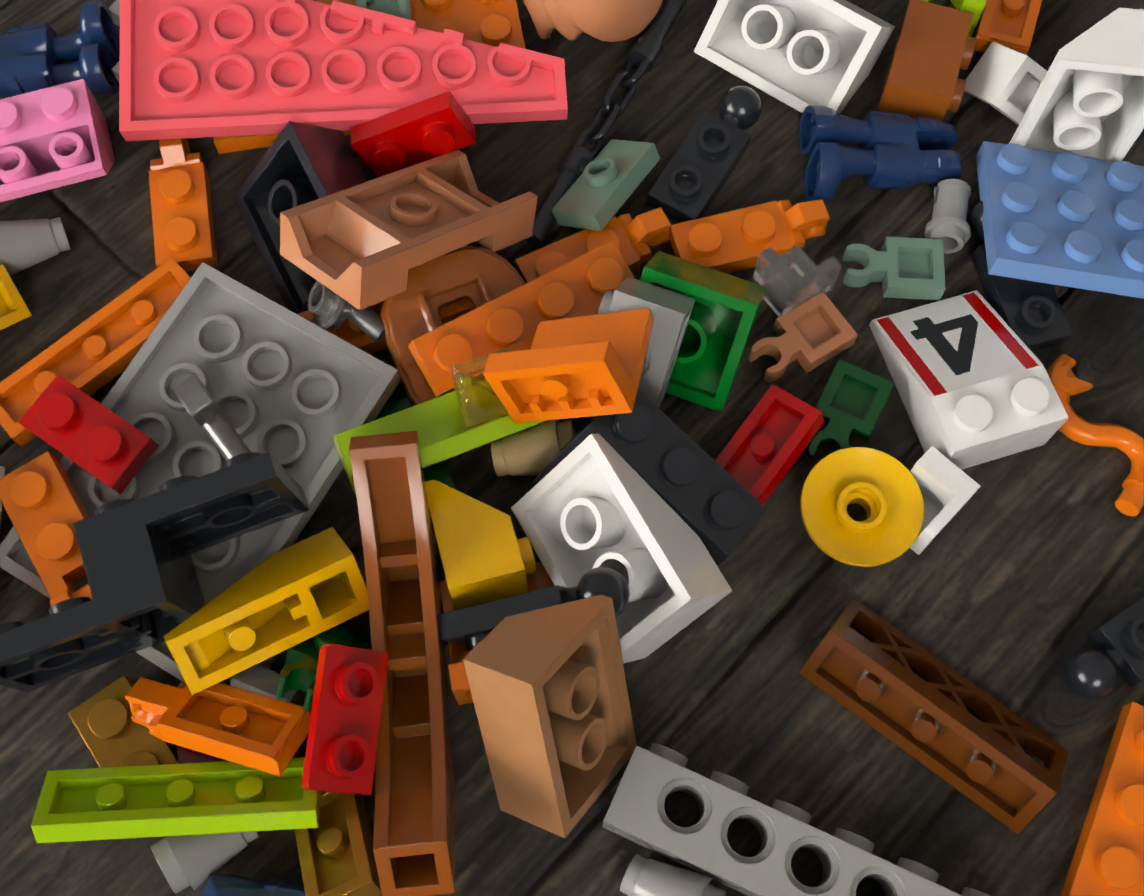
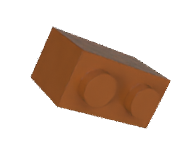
M909 0L896 38L877 108L878 112L901 113L909 115L910 118L914 119L917 117H935L942 121L947 111L957 112L966 86V80L957 78L959 69H968L977 38L968 36L974 13L921 0Z

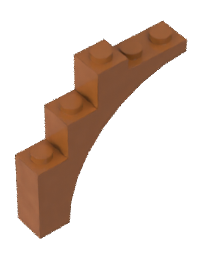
M408 431L351 437L349 453L363 544L372 650L389 653L376 753L373 852L382 896L455 893V770L448 730V671L444 644L440 638L437 615L441 614V575L434 528H431L418 432Z

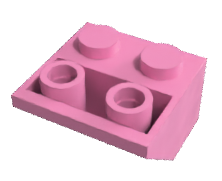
M84 79L0 99V202L105 176L115 163L106 117Z

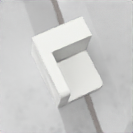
M992 42L967 77L964 91L990 104L1015 124L1019 125L1048 71L1029 56Z
M933 446L924 453L910 471L920 487L924 502L922 528L915 542L910 547L918 555L981 487Z

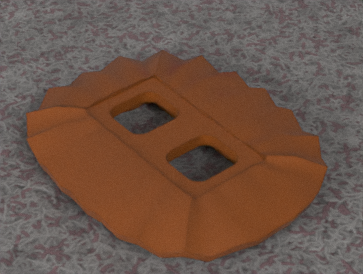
M465 246L427 261L423 265L408 269L407 290L383 301L380 316L385 328L386 345L392 355L394 368L401 375L400 379L403 382L407 397L414 405L434 399L436 396L409 350L408 345L412 340L443 325L438 314V308L453 301L466 298L472 302L474 309L525 284L516 269L505 258L495 252L481 247ZM465 384V385H463V386H461V387H459V388H457V389H455V390H453V391H456V390H459V389H461V388L467 387L468 385Z

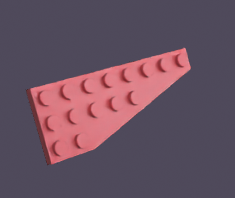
M120 0L119 132L126 141L280 134L289 121L345 131L447 91L452 93L473 124L567 120L568 105L564 58L501 42L498 47L467 40L465 39V34L444 28V32L440 33L416 27V21L335 0L332 1L331 5L314 0Z

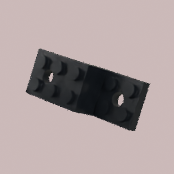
M248 452L228 459L223 463V469L204 476L187 475L170 479L159 487V492L138 500L118 499L107 502L95 510L94 516L73 523L92 600L89 597L64 600L50 607V615L27 624L22 621L0 624V685L29 692L165 641L164 636L205 606L191 554L309 511L302 487L269 452L264 454Z

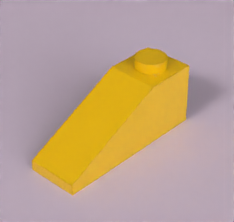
M331 527L274 553L167 633L164 639L191 694L194 695L368 611L367 587L353 553L335 529Z

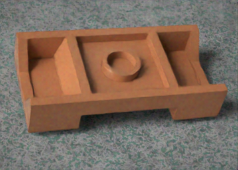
M455 150L280 212V255L358 310H362L406 291L408 269L423 265L427 261L458 248H463L472 242H475L481 248L496 252L531 237L538 196L529 191L502 203L493 200L478 191L466 154L460 150Z

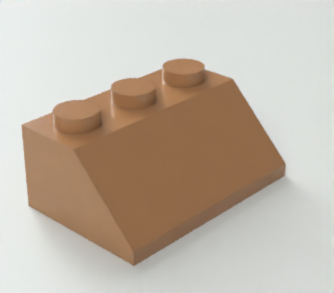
M597 595L505 617L463 659L500 810L563 838L568 836L629 760L637 745L613 599L604 595Z

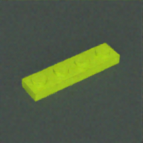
M305 757L292 758L281 776L231 761L48 770L31 828L37 844L318 828L322 791L306 790L302 787Z

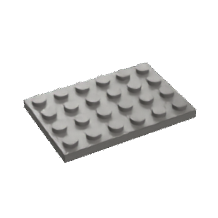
M202 262L101 403L150 437L159 445L121 494L65 455L60 460V463L89 517L94 516L95 510L107 502L118 499L138 500L159 492V487L170 479L187 475L201 477L223 469V463L226 461L204 429L192 418L173 390L175 386L193 374L198 380H201L221 406L226 418L249 450L260 454L269 452L302 487L309 511L192 553L191 558L206 605L274 553L295 543L344 468L333 436L374 421L400 382L401 375L394 367ZM13 526L0 544V567L50 598ZM86 574L73 581L77 590L88 584ZM165 641L136 651L142 657L186 683Z

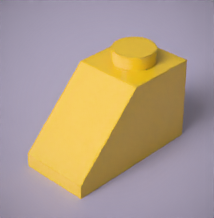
M437 480L425 482L428 507L454 611L529 593L526 576L537 573L536 563L529 538H516L510 515Z

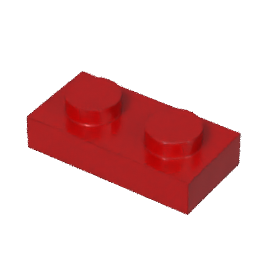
M450 91L351 128L352 147L378 178L476 144L475 126Z
M60 375L54 378L18 422L119 494L124 491L159 446L150 437Z
M772 384L715 461L764 505L824 424L823 413Z

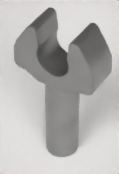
M194 374L173 388L186 410L204 429L226 461L236 455L251 452L226 418L221 406L203 382L198 380Z

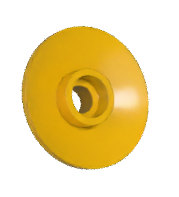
M850 447L835 451L821 459L813 467L802 487L800 511L807 533L824 553L844 564L857 567H874L889 563L911 547L922 528L924 502L917 481L900 461L882 451L867 447ZM849 504L861 505L867 513L866 520H853L848 515L847 506Z

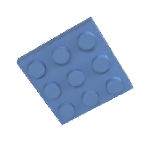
M982 142L976 155L980 201L984 205L982 222L989 275L1144 299V166L1134 165L1127 161L1115 162L1083 157L1071 152L1058 153L1026 148L1013 143Z

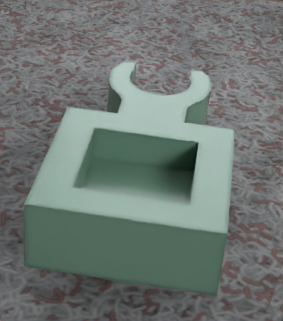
M886 236L881 251H876L865 244H850L846 247L842 257V261H856L864 267L861 270L847 268L843 284L850 287H862L871 282H882L883 297L923 300H940L946 290L943 239Z

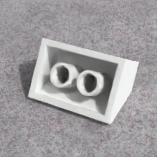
M718 0L693 52L801 113L809 105H823L832 108L840 114L870 74L895 26L847 0Z
M1119 7L1059 49L1009 144H1019L1026 148L1058 153L1071 152L1083 157L1108 161H1122L1144 129V9Z

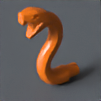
M1061 354L1047 369L1048 376L1069 417L1058 430L1069 439L1083 445L1115 447L1128 456L1131 461L1130 474L1122 484L1123 491L1117 498L1115 507L1124 515L1137 516L1144 506V438L1134 430L1122 425L1088 422L1074 412L1070 405V396L1089 391L1093 385L1078 379L1071 371L1076 361L1067 354Z

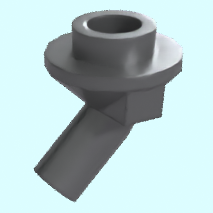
M315 282L309 295L308 309L313 313V319L317 326L324 329L338 330L347 318L376 343L386 336L381 316L371 307L358 310L320 282Z

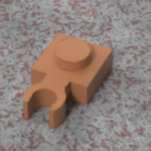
M821 292L777 318L773 330L779 337H766L757 341L752 346L748 360L753 362L762 355H770L776 359L777 364L766 369L763 378L765 382L770 383L781 378L786 372L787 366L796 360L806 373L810 372L853 346L858 334L827 295Z

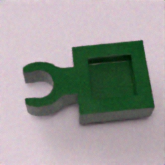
M839 359L816 406V409L822 411L824 421L828 425L811 440L808 453L809 459L814 460L817 449L826 443L835 445L838 450L850 448L848 439L851 434L868 441L893 388L894 382Z
M339 624L289 648L284 668L280 673L276 698L281 700L289 690H303L307 692L303 710L311 711L321 646L325 644H338L371 650V640L353 633L346 626Z

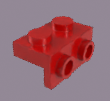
M325 644L321 646L302 776V787L304 789L361 795L372 794L388 652L338 644Z

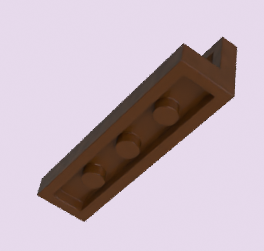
M853 597L799 671V674L1017 834L1058 793L1069 755L1068 750ZM850 623L872 638L874 643L849 627ZM910 667L925 676L928 682L913 673ZM966 707L978 714L982 721L970 714ZM1022 747H1024L1026 750H1028L1033 755L1044 762V766L1036 760H1034L1029 755H1027Z

